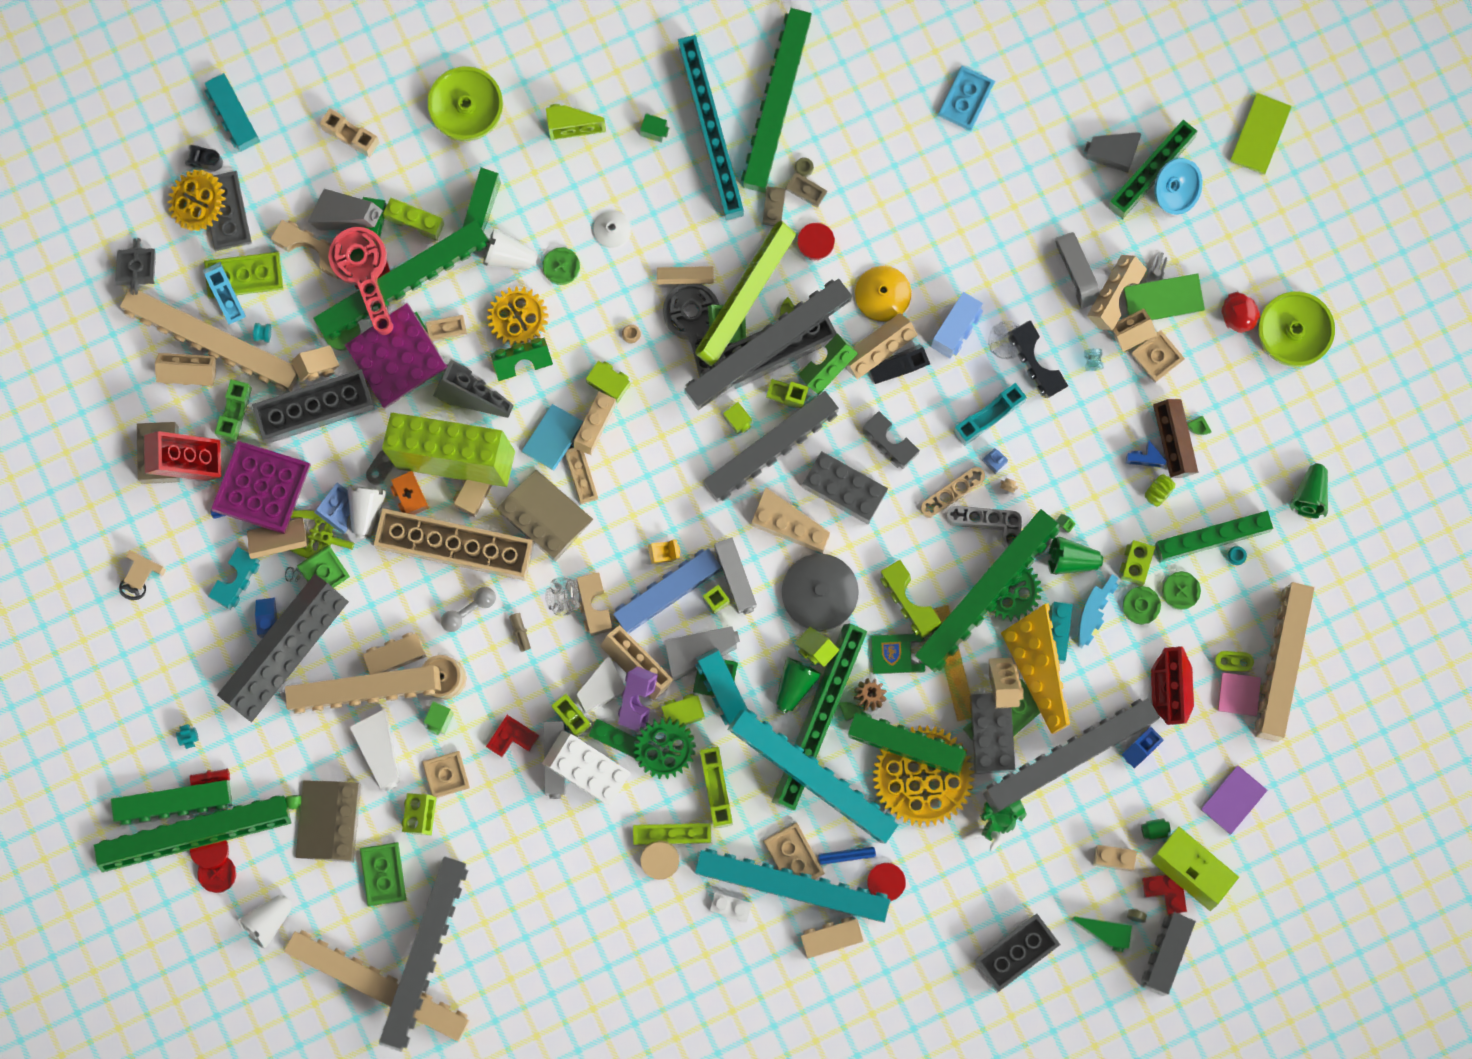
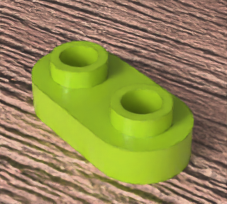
M1222 651L1216 655L1214 663L1221 671L1248 672L1254 665V659L1247 652ZM1222 658H1225L1227 660L1226 665H1223L1221 663ZM1240 660H1245L1246 666H1242Z

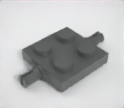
M134 238L133 248L117 250L116 285H131L130 294L134 295L135 292V295H137L138 285L155 284V248H141V239L137 238L136 240Z

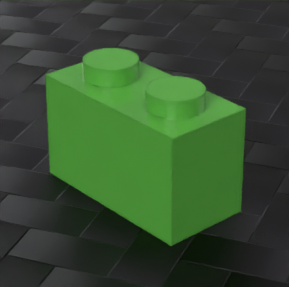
M433 701L423 723L427 726L426 729L429 732L438 736L440 733L445 735L454 713L450 708Z

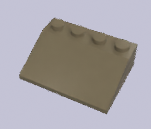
M535 470L510 493L497 508L498 513L528 539L533 540V543L554 562L562 556L594 520L538 470Z
M303 780L295 858L354 863L361 795L360 783Z

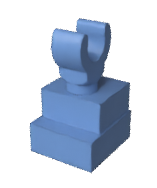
M996 448L982 459L995 474L1008 463V459Z

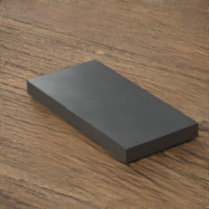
M232 171L214 175V177L218 178L217 182L223 184L219 189L225 190L221 196L226 198V200L221 201V204L225 205L224 208H220L223 214H217L218 221L212 220L213 226H209L214 250L220 251L252 244L238 172Z

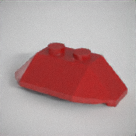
M1183 646L1163 648L1161 655L1151 668L1152 705L1167 725L1187 724L1194 708L1193 668Z

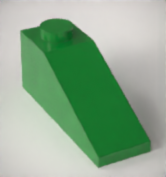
M1072 917L1073 923L1107 947H1112V951L1124 953V949H1129L1132 925Z

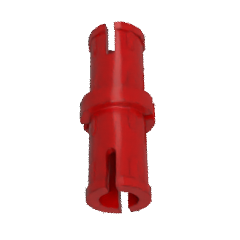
M229 768L217 771L207 770L206 773L189 775L191 786L231 780Z

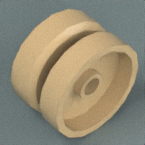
M445 655L432 656L424 662L422 667H439L441 691H435V695L431 696L448 700L461 694L466 686L467 676L466 670L460 662Z

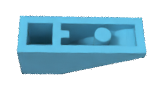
M221 262L203 269L204 275L228 324L230 325L245 318L246 315Z

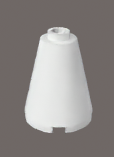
M497 229L492 231L489 239L490 242L486 249L487 256H484L483 265L530 269L531 266H535L537 256L534 255V250Z
M348 486L351 531L355 534L356 538L367 539V535H371L386 496L385 490L379 493L374 488L355 486V490H352V486Z
M278 895L242 916L237 922L243 931H247L248 937L259 947L265 948L292 910L290 906L292 902L285 895L283 897Z

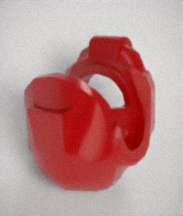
M1237 291L1228 294V297L1224 300L1221 313L1228 329L1231 328L1238 333L1252 330L1256 326L1258 319H1260V313L1255 301L1251 297Z

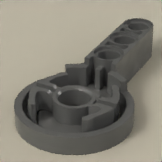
M681 284L675 287L664 301V321L674 335L690 342L700 378L704 370L707 368L712 369L715 365L707 368L701 367L700 362L703 360L695 354L697 349L695 345L702 341L709 330L708 306L719 305L715 294L702 284ZM689 304H694L699 309L698 314L694 317H689L684 313L685 307Z

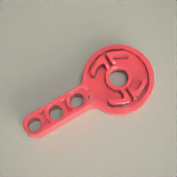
M348 228L340 232L330 245V266L341 280L359 286L373 327L379 334L387 335L391 333L393 323L377 283V279L386 265L387 252L385 245L376 233L367 228ZM353 250H363L364 257L361 261L354 262L351 260L350 255ZM368 286H374V291L371 294H366ZM380 303L381 308L376 312L372 311L373 305ZM387 321L386 328L379 329V323Z

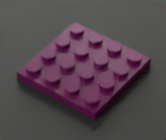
M409 303L404 304L389 314L393 323L391 333L381 335L372 326L345 344L359 369H362L364 377L377 399L385 409L448 367ZM381 321L379 329L386 328L387 321Z
M238 441L211 510L285 534L311 464Z

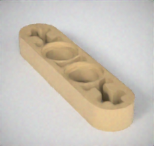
M979 467L970 469L925 500L921 506V513L927 518L934 517L981 485L985 479L984 471ZM973 472H975L976 474L980 473V480L978 481L977 479H974L973 481H971L970 484H972L973 486L970 487L969 482L965 479V477H967V479L969 480L973 477ZM958 482L966 485L964 492L956 490L955 485ZM948 493L951 499L949 502L943 503L940 500V495ZM936 498L941 508L936 505L933 508V513L930 511L926 512V504L932 506L935 503L933 499Z

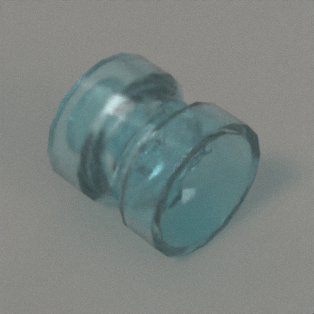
M1095 348L1083 351L1084 358L1086 359V371L1104 369V362L1101 361L1103 356L1102 349Z

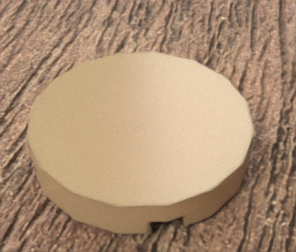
M653 842L643 849L641 867L650 878L657 880L667 879L677 871L679 854L676 848L669 842Z

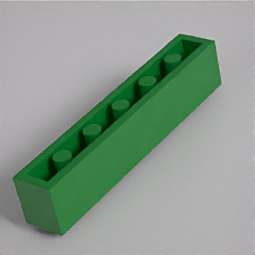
M1183 119L1111 199L1108 208L1123 220L1155 184L1156 177L1161 168L1167 162L1178 158L1196 138L1198 131Z
M1267 510L1159 540L1155 543V548L1159 561L1162 563L1270 533L1274 528Z
M861 712V714L855 713L848 731L850 739L959 776L966 758V751L963 750L964 747L958 744H952V746L945 744L943 739L934 737V739L928 738L925 733L920 731L910 732L908 731L909 728L903 725H897V727L890 725L888 720L879 718V720L873 719L872 715Z
M227 780L111 798L113 821L119 823L120 826L131 825V821L139 820V823L150 822V818L158 817V820L169 819L170 815L177 814L178 817L188 816L189 812L197 811V814L209 812L208 809L216 808V811L226 810L228 806L233 805L230 782Z

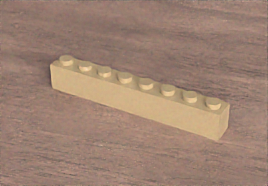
M436 666L285 686L287 710L294 711V714L305 713L306 709L322 711L324 707L331 706V709L342 708V704L358 706L363 701H368L369 704L379 703V699L385 698L386 701L398 700L399 696L415 698L417 697L416 694L421 693L424 696L435 695V691H441L439 667Z

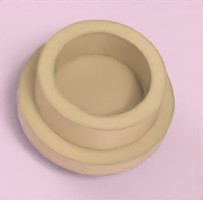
M627 325L622 330V338L627 343H636L641 337V331L636 325Z
M1006 478L1005 481H1000V488L1012 493L1019 487L1016 485V481Z

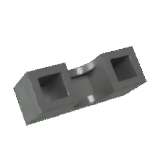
M878 411L863 426V436L870 442L873 440L878 445L876 448L883 455L887 454L891 458L890 462L896 468L901 467L904 469L919 454L920 450L907 437L898 444L889 442L886 438V433L892 428V423Z

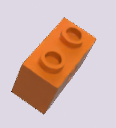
M412 471L391 480L393 485L390 488L394 497L398 496L401 501L398 503L401 512L415 515L429 509ZM409 491L411 494V498L409 499L406 497L405 492Z

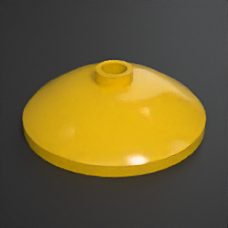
M889 266L873 267L864 272L859 278L855 287V301L860 311L866 317L879 322H888L899 313L903 314L907 310L911 301V286L908 279L899 270ZM886 288L887 292L881 293L880 289Z

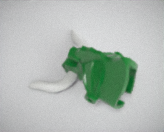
M1021 799L994 814L986 801L983 808L984 812L980 815L983 821L988 819L986 826L968 833L962 837V840H971L978 836H984L989 841H992L993 838L995 840L989 849L991 852L994 851L1002 841L1000 831L1002 834L1013 831L1016 827V820L1019 819L1022 822L1027 816Z

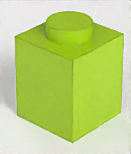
M739 402L723 413L724 419L736 434L740 432L743 434L752 427V418Z
M719 584L703 595V600L713 614L730 604L729 598Z

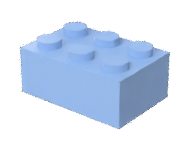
M963 291L933 338L931 348L951 359L953 354L957 356L962 348V340H967L972 332V324H977L982 317L981 314L984 310L981 308L983 303Z

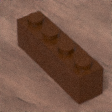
M1166 399L1153 404L1170 478H1185L1199 473L1182 399Z

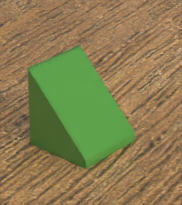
M1062 513L1056 520L1060 527L1068 533L1076 524L1070 517Z

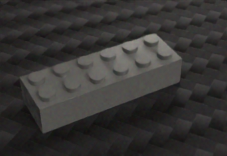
M829 317L733 386L734 389L825 347L837 334ZM761 330V331H759V332H757V333H755V334L758 336V335H760L761 333H763V330ZM753 335L726 347L719 359L731 356L732 351L736 347L746 345L748 343L747 340Z
M362 369L252 404L265 444L375 410Z

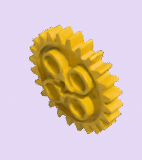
M194 169L193 173L187 171V177L181 174V181L175 180L177 186H171L174 192L168 194L172 197V200L167 201V203L172 204L168 211L174 212L171 218L176 219L175 223L190 231H193V229L200 231V228L206 230L207 225L213 226L212 220L218 221L216 215L223 214L220 208H224L225 205L221 204V201L226 200V198L221 196L225 190L219 189L223 184L217 182V177H214L209 172L206 173V171ZM184 193H187L188 195L195 197L197 200L208 204L209 208L201 204H198V202L192 199H189L188 197L184 196Z
M516 286L513 292L510 287H508L507 294L501 291V298L495 295L497 302H490L493 309H488V313L492 315L487 316V320L493 321L488 326L489 328H494L491 331L492 335L498 333L496 336L497 340L503 338V345L509 341L510 347H512L514 343H528L535 336L541 338L539 332H545V328L542 325H548V321L544 319L549 318V315L543 313L548 309L547 306H542L545 303L543 299L538 301L539 294L533 296L532 289L527 293L525 287L522 288V291H519ZM518 301H525L526 305L523 308H518L516 303ZM509 303L513 305L516 313L521 316L522 322L528 329L527 331L523 329L519 320L515 318L513 311L508 306ZM502 311L510 312L506 318L500 317V313ZM529 316L536 318L535 322L531 324L527 323L526 319ZM513 326L520 328L519 332L515 334L511 333L510 329Z

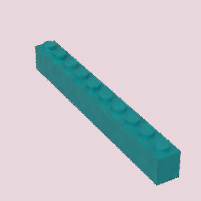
M696 34L678 39V48L725 220L743 217L744 208Z
M749 709L747 711H739L727 728L728 731L879 843L886 844L899 825L895 822L896 818L887 812L885 814L881 812L879 805L873 801L869 803L864 799L865 795L856 789L853 791L849 788L850 784L844 779L840 778L838 780L833 776L834 772L818 765L819 761L811 755L807 757L802 753L804 750L801 747L787 742L788 738L785 735L772 731L773 727L765 721L760 722L756 719L757 715Z
M706 848L705 851H700L695 871L697 875L882 923L886 922L891 899L887 898V894L876 892V895L868 894L869 890L857 887V890L849 889L850 885L838 882V886L830 884L831 880L820 877L819 881L811 879L812 875L800 873L799 876L792 874L793 870L781 868V871L773 869L774 865L763 863L762 866L754 864L755 860L747 858L740 861L736 859L735 855L725 853L724 856L717 855L716 850Z

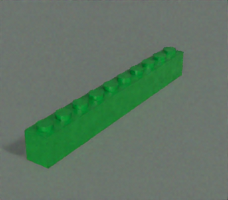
M790 8L789 14L785 13L783 24H786L784 31H780L778 39L781 42L780 48H776L774 53L776 63L775 66L771 65L769 76L772 78L770 83H766L764 91L767 94L766 100H762L760 105L762 115L761 118L757 117L755 128L758 129L757 134L752 136L750 143L753 149L751 153L748 152L745 162L748 164L747 171L743 170L741 176L743 188L762 193L766 192L812 20L811 12Z
M474 220L378 278L377 283L386 307H389V303L396 299L398 301L406 296L405 293L411 289L412 291L419 289L422 286L421 283L426 280H434L441 271L452 269L455 266L454 263L459 260H467L474 251L477 250L479 252L485 249L490 241L478 221ZM374 286L366 288V294H371L374 291ZM358 290L313 319L324 338L334 340L341 335V331L346 328L347 330L353 329L357 326V322L362 319L367 320L370 316L361 292ZM374 304L372 307V311L375 312L378 309H380L381 304Z
M1040 509L915 654L917 659L934 673L937 670H942L947 663L945 660L949 656L955 655L959 649L958 645L962 641L965 642L972 634L970 631L983 622V616L996 607V601L1008 593V587L1012 582L1016 583L1021 578V572L1025 567L1029 568L1035 561L1033 558L1036 554H1041L1046 549V543L1049 539H1054L1060 532L1059 523Z
M851 623L844 624L835 644L839 651L826 666L795 743L804 750L802 753L807 757L811 755L817 758L868 632ZM783 772L771 803L787 810H796L804 786Z
M276 795L268 800H257L244 806L237 805L232 809L218 810L206 816L198 815L194 819L179 820L175 824L160 825L151 830H140L136 834L121 835L117 839L102 840L93 845L97 866L103 873L212 843L289 825L292 822L286 798L284 795Z

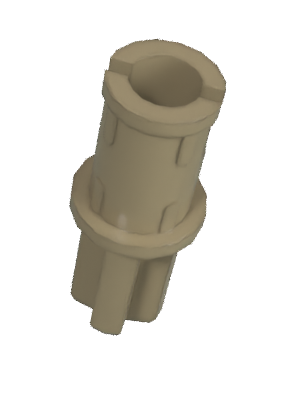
M521 613L510 615L509 619L514 630L513 635L516 637L520 651L524 652L531 649L526 633L528 630L524 627Z

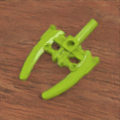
M314 510L293 511L291 518L315 520L316 524L313 529L309 530L311 535L307 536L309 545L306 548L301 547L290 550L291 552L301 557L309 558L327 545L331 547V544L353 550L355 543L334 537L332 533L334 527L314 513ZM325 523L324 529L319 531V525ZM315 541L319 544L317 550H313L312 547Z

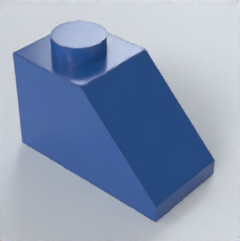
M275 597L259 599L255 603L257 635L263 638L278 620Z
M1150 726L1121 756L1135 769L1164 739Z

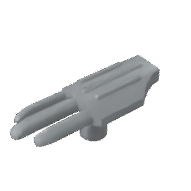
M1163 252L1160 254L1156 268L1154 267L1158 254L1155 255L1145 283L1163 280L1164 269L1167 263V257H1165L1162 268L1159 269L1164 256Z

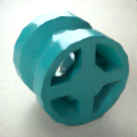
M255 323L253 341L264 340L265 343H269L272 332L271 324L261 325L260 323Z

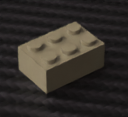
M176 422L138 423V481L141 484L180 482L179 477L145 473L144 435L157 431L179 434V426Z

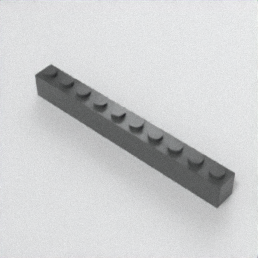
M839 278L835 281L833 279L828 281L824 285L825 288L820 292L818 290L813 292L809 296V300L796 304L792 312L782 314L778 318V322L774 325L772 323L767 325L760 335L757 336L755 334L747 340L748 343L743 347L741 345L736 347L732 351L731 356L718 360L717 366L704 370L701 373V377L697 380H690L685 385L684 393L698 411L852 301V295Z
M1141 698L1131 704L1132 707L1130 709L1122 708L1115 713L1116 717L1112 719L1107 717L1099 722L1100 726L1095 729L1093 726L1083 731L1084 735L1081 737L1073 736L1067 740V745L1063 747L1061 744L1051 749V754L1046 756L1044 753L1035 758L1036 762L1032 765L1026 763L1018 768L1020 770L1018 773L1013 774V772H1010L1002 777L1004 781L998 784L994 781L986 786L987 790L983 793V796L994 814L1155 723L1160 717L1148 698L1144 701Z
M446 856L442 860L379 1039L380 1046L402 1052L403 1048L407 1049L411 1037L408 1034L410 1029H414L417 1018L414 1016L417 1010H421L424 999H421L422 993L428 990L430 981L427 980L429 973H434L437 964L434 961L435 956L441 953L443 943H440L442 936H446L450 926L447 924L449 917L453 918L456 906H453L455 899L460 898L463 889L460 888L462 880L466 881L469 872L464 862Z

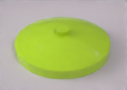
M470 66L450 69L439 76L430 89L428 110L431 120L436 128L449 138L459 141L480 139L497 126L502 116L503 97L500 87L492 76L481 69Z
M1299 291L1287 292L1275 297L1265 307L1259 319L1258 335L1262 347L1272 359L1286 366L1304 367L1319 361L1331 348L1335 337V322L1329 308L1316 296Z

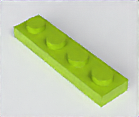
M711 823L633 825V845H648L657 841H666L670 844L711 843Z

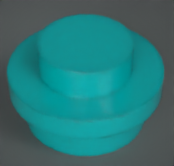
M1234 546L1228 551L1227 558L1231 564L1238 566L1246 561L1247 553L1242 547Z

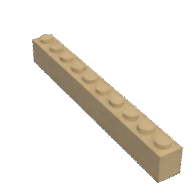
M129 288L120 305L124 311L123 314L133 319L135 316L141 319L140 322L148 327L151 325L158 327L157 331L165 335L170 333L174 335L175 340L181 343L187 341L191 343L190 346L198 351L203 349L208 352L207 355L215 356V359L220 357L225 360V364L231 367L236 365L242 368L241 371L251 376L253 373L259 376L258 379L266 384L272 382L276 384L275 388L283 392L286 390L291 392L299 378L292 364L139 290L137 295H135V292L134 295H131Z
M303 930L300 933L294 931L284 953L391 1007L399 985L397 978L389 974L387 977L380 975L381 970L371 965L369 968L363 966V961L354 956L352 960L345 957L346 952L335 948V950L328 948L329 944L321 939H318L317 942L310 939L312 935ZM423 992L421 999H424L421 1010H417L414 1017L422 1024L460 1042L470 1023V1020L466 1019L468 1015L459 1010L456 1013L450 1011L449 1008L451 1006L441 1001L437 1004L432 1001V996Z

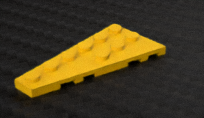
M1044 604L1002 631L1001 635L1050 733L1056 734L1070 725L1066 701L1063 699V683L1060 681L1059 676L1060 665L1056 643L1052 636L1051 629L1053 625L1048 613L1050 608L1049 604Z

